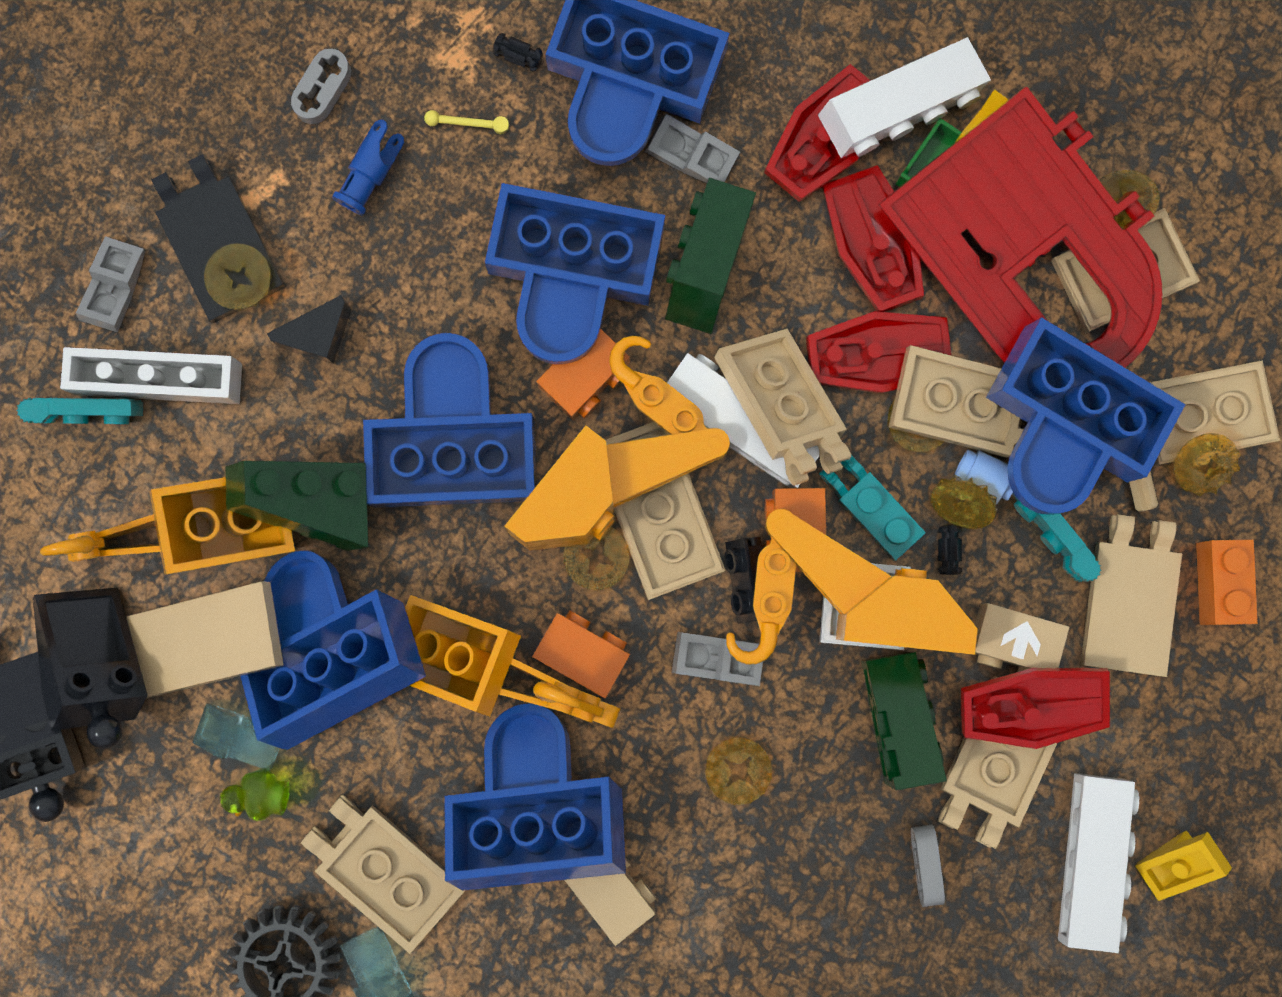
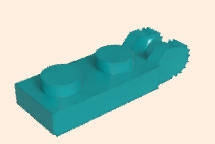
M28 398L20 401L16 410L20 419L28 423H54L63 415L64 424H89V416H104V424H130V416H143V402L134 399Z
M852 455L850 459L841 462L843 467L850 471L859 481L849 491L835 472L827 474L823 469L819 475L840 498L838 502L893 561H896L926 533L871 472L867 474L863 466Z
M1012 493L1013 497L1017 500L1014 503L1017 512L1027 522L1034 521L1043 531L1040 538L1052 553L1057 555L1060 552L1064 556L1063 569L1066 573L1071 574V578H1074V581L1078 580V582H1082V580L1089 582V580L1097 579L1100 571H1102L1100 569L1101 565L1098 563L1099 561L1095 560L1096 557L1061 514L1046 515L1034 512L1025 507Z

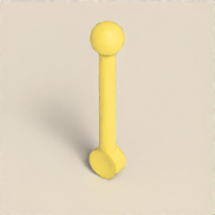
M434 110L428 111L424 116V121L429 126L443 123L491 128L497 134H505L509 129L508 120L502 116L494 120L439 115Z

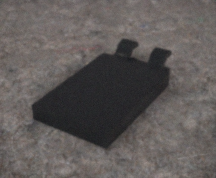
M204 154L188 161L200 182L199 184L180 193L173 178H169L166 172L151 180L166 206L155 213L208 320L211 323H215L286 286L233 180L229 176L218 180L210 161L206 160Z

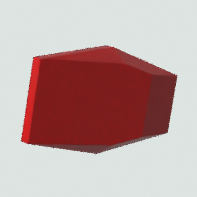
M851 64L795 108L764 171L768 177L798 202H801L860 158L855 152L841 158L818 116L830 99L871 81Z
M878 165L831 181L822 186L838 255L875 310L887 312L923 299L924 290L920 257L878 205L894 192Z
M873 311L806 336L808 363L820 385L867 392L886 393L897 390L905 351L910 345L951 355L947 317Z
M1031 668L961 688L962 734L965 738L1038 749L1109 728L1110 671L1107 668Z

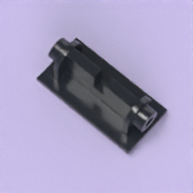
M761 537L742 538L725 542L724 563L731 578L733 590L731 594V607L737 616V623L757 621L753 609L757 560L766 544H762Z

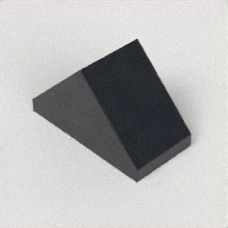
M340 295L272 330L267 335L270 341L279 348L334 364L351 308L348 302Z

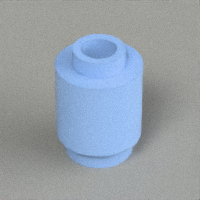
M969 449L966 450L953 476L954 480L961 483V488L994 504H997L1001 498L1008 501L1013 493L1008 480L1007 463L980 450L977 453Z

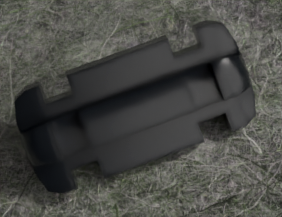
M500 33L497 36L493 45V54L499 57L502 54L504 60L523 68L528 65L531 71L538 69L543 57L540 48L537 47L534 50L531 48V44L512 36L510 39H507L505 33Z
M943 525L938 529V533H942V538L938 539V562H942V567L938 568V571L942 575H958L962 572V568L959 567V562L962 561V539L959 538V533L962 532L961 526Z

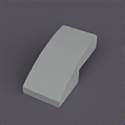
M665 114L660 120L644 151L669 166L705 183L708 182L709 178L725 182L740 151L706 131L700 134L668 114Z
M104 237L89 269L92 279L76 311L79 321L118 333L140 274L145 255L143 248Z
M677 632L672 673L760 686L763 662L747 665L737 661L730 654L726 645V639ZM735 640L737 646L743 651H753L759 646L757 643Z

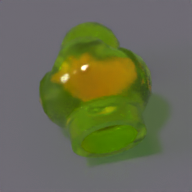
M260 768L245 774L241 779V786L233 784L225 787L220 794L219 802L226 812L235 814L237 817L245 809L249 819L263 821L269 818L271 814L283 815L285 813L289 800L290 785L287 781L277 780L270 770Z

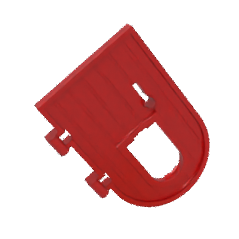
M1027 86L1023 87L878 205L986 343L1004 363L1024 327L1041 317L1047 320L1015 280V277L1025 270L1027 266L1031 267L1035 264V260L1039 255H1046L1051 251L1050 249L1060 241H1063L1106 296L1111 309L1110 322L1104 333L1097 339L1085 344L1126 368L1137 358L1150 341L1157 326L1162 307L1163 293L1160 270L1152 250L1138 232L1139 228L1155 216L1150 210L1144 209L1138 201L1140 196L1136 191L1127 192L1115 202L1076 151L1094 137L1091 132L1085 131L1076 120L1078 115L1074 111L1067 113L1055 123ZM1063 130L1071 140V143L1061 150L1052 137ZM1124 210L1132 221L1121 229L1113 217ZM966 229L982 250L992 255L993 262L990 267H981L980 257L961 235Z

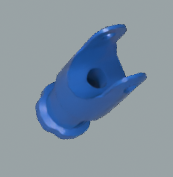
M378 120L372 125L348 166L350 169L348 177L340 191H335L332 199L338 204L361 216L366 211L364 206L375 186H381L404 144V137L397 133L390 137L384 149L380 152V142L388 128V124L384 120Z

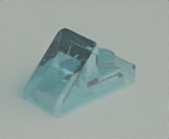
M206 703L192 741L193 744L218 758L231 757L268 771L272 770L279 751L278 747L257 741L250 717L210 703Z
M378 926L340 945L358 984L353 989L357 997H414L383 930Z

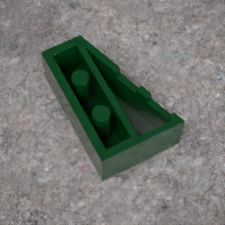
M713 178L708 179L704 193L696 191L689 215L696 216L693 226L684 225L678 248L684 250L681 261L673 258L666 279V283L672 284L673 287L665 320L712 334L756 192Z
M241 461L225 467L227 510L273 526H281L301 533L300 535L311 539L316 538L345 551L368 548L366 463Z
M905 652L862 660L861 664L884 784L894 790H902L946 782L942 749L937 741L934 725H936L935 712L931 700H927L924 684L928 683L924 660H917L916 652Z

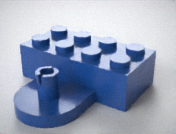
M565 0L545 56L549 71L580 81L568 113L569 134L577 151L589 161L605 166L620 165L632 160L645 147L659 109L700 124L727 51L730 33L637 0Z
M505 183L501 184L485 266L489 275L524 281L516 323L523 345L534 357L550 364H568L584 357L593 348L599 337L607 298L649 306L665 228V215Z
M1042 317L1024 327L986 396L987 399L1027 422L1008 461V480L1014 495L1025 507L1046 515L1068 512L1080 506L1090 495L1103 469L1125 482L1146 478L1186 405Z
M441 333L421 341L411 351L405 364V418L363 420L367 505L377 508L525 501L537 486L535 419L532 413L491 415L488 364L480 349L469 339L457 334Z
M310 551L289 553L278 560L270 569L264 581L271 583L284 666L240 676L257 741L288 750L426 677L403 602L376 589L348 604L339 573L335 566L326 558Z
M520 704L500 714L492 723L485 739V791L445 796V881L464 891L625 874L622 788L610 777L572 781L569 733L564 723L549 709L535 704Z

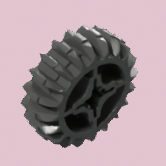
M282 904L274 907L273 917L267 909H262L257 913L258 922L248 918L243 922L246 932L237 931L232 937L240 947H231L226 953L229 958L237 960V962L229 964L225 968L227 974L238 975V978L229 985L230 990H238L242 987L245 993L241 997H323L321 994L331 995L335 987L327 979H338L341 971L329 964L339 962L342 954L337 951L329 952L328 948L335 945L338 939L336 936L324 939L322 933L329 927L326 921L317 928L312 925L316 918L315 912L310 911L303 920L300 919L301 907L298 905H294L291 908L288 917ZM275 930H284L283 938L279 940L276 949L254 950L257 941L263 934ZM299 936L311 947L316 963L313 962V958L307 957L300 952L298 947ZM285 952V955L289 958L287 962L291 961L292 966L283 974V971L279 968L281 964L277 965L276 960ZM254 968L264 971L268 976V989L260 983ZM305 975L314 976V980L307 990L295 995H284L290 978H303Z

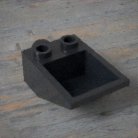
M118 587L34 595L33 608L41 690L51 731L88 726L87 738L93 746L99 749H109L115 746L122 737L120 722L135 720L148 696Z
M38 652L0 665V800L31 789L33 793L29 800L31 815L39 821L49 822L59 817L62 813L64 800L57 790L49 787L48 783L74 774L85 768L72 728L51 731L41 690ZM55 747L58 748L62 762H56L52 759L51 752ZM13 762L22 764L18 767V771L23 773L21 777L12 774L11 765Z

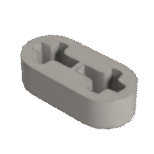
M324 49L314 57L293 91L291 106L298 118L305 123L318 124L324 121L350 80L351 67L345 55L339 50ZM337 61L341 72L338 75L331 73L325 83H323L327 75L323 66L325 64L332 66ZM320 90L316 97L320 107L317 110L310 108L305 112L306 108L302 103L304 98L312 100L317 91Z
M933 824L911 827V844L922 907L944 905L945 893L935 828Z

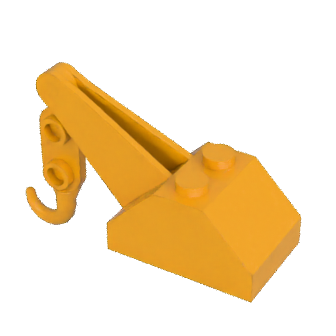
M633 335L622 338L611 350L609 363L612 373L624 384L637 409L670 435L606 445V441L585 425L505 524V528L510 536L529 551L588 544L593 537L601 540L615 522L613 520L614 515L612 514L614 508L719 460L727 454L730 445L728 435L718 428H706L703 414L694 403L663 379L633 371L625 364V351L632 346L650 348L651 342L647 339Z
M226 477L151 489L149 492L153 509L152 515L97 533L95 531L71 534L68 540L42 547L40 554L43 556L64 554L68 555V561L76 562L102 556L160 552L164 574L167 575L294 552L295 548L290 529L273 526L227 510ZM156 526L158 544L101 549L105 547L104 540Z
M777 509L768 515L765 521V528L771 537V542L762 549L758 556L753 609L761 632L760 644L753 651H743L737 646L734 634L728 633L726 635V645L730 654L737 661L747 665L758 664L767 660L774 652L778 634L792 609L796 566L839 612L836 640L975 655L978 628L938 580L926 579L927 571L901 568V570H895V576H891L786 509Z
M410 595L405 610L426 677L409 686L489 717L498 695L561 711L591 723L595 721L614 728L621 708L605 703L599 697L568 686L514 659L513 656L521 635ZM509 666L541 680L533 688L535 696L502 687Z

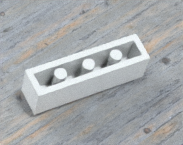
M967 37L830 99L818 116L840 157L843 158L853 152L859 157L878 147L879 140L890 136L892 141L905 136L914 129L913 125L924 120L925 124L929 125L944 117L948 113L947 109L958 105L959 109H964L974 104L982 97L979 92L991 79Z
M64 347L60 389L76 396L240 404L242 363L232 356Z
M687 353L667 383L701 410L706 428H718L728 435L729 447L787 487L798 488L800 484L793 486L786 475L784 458L772 460L727 379L716 373L719 367L701 354L694 358ZM818 446L806 449L816 462L819 457Z
M1074 773L1058 941L1067 947L1119 953L1120 942H1124L1126 939L1127 920L1125 916H1122L1124 899L1128 900L1131 892V877L1129 874H1126L1128 857H1132L1135 850V834L1130 832L1132 815H1136L1139 808V792L1135 790V782Z

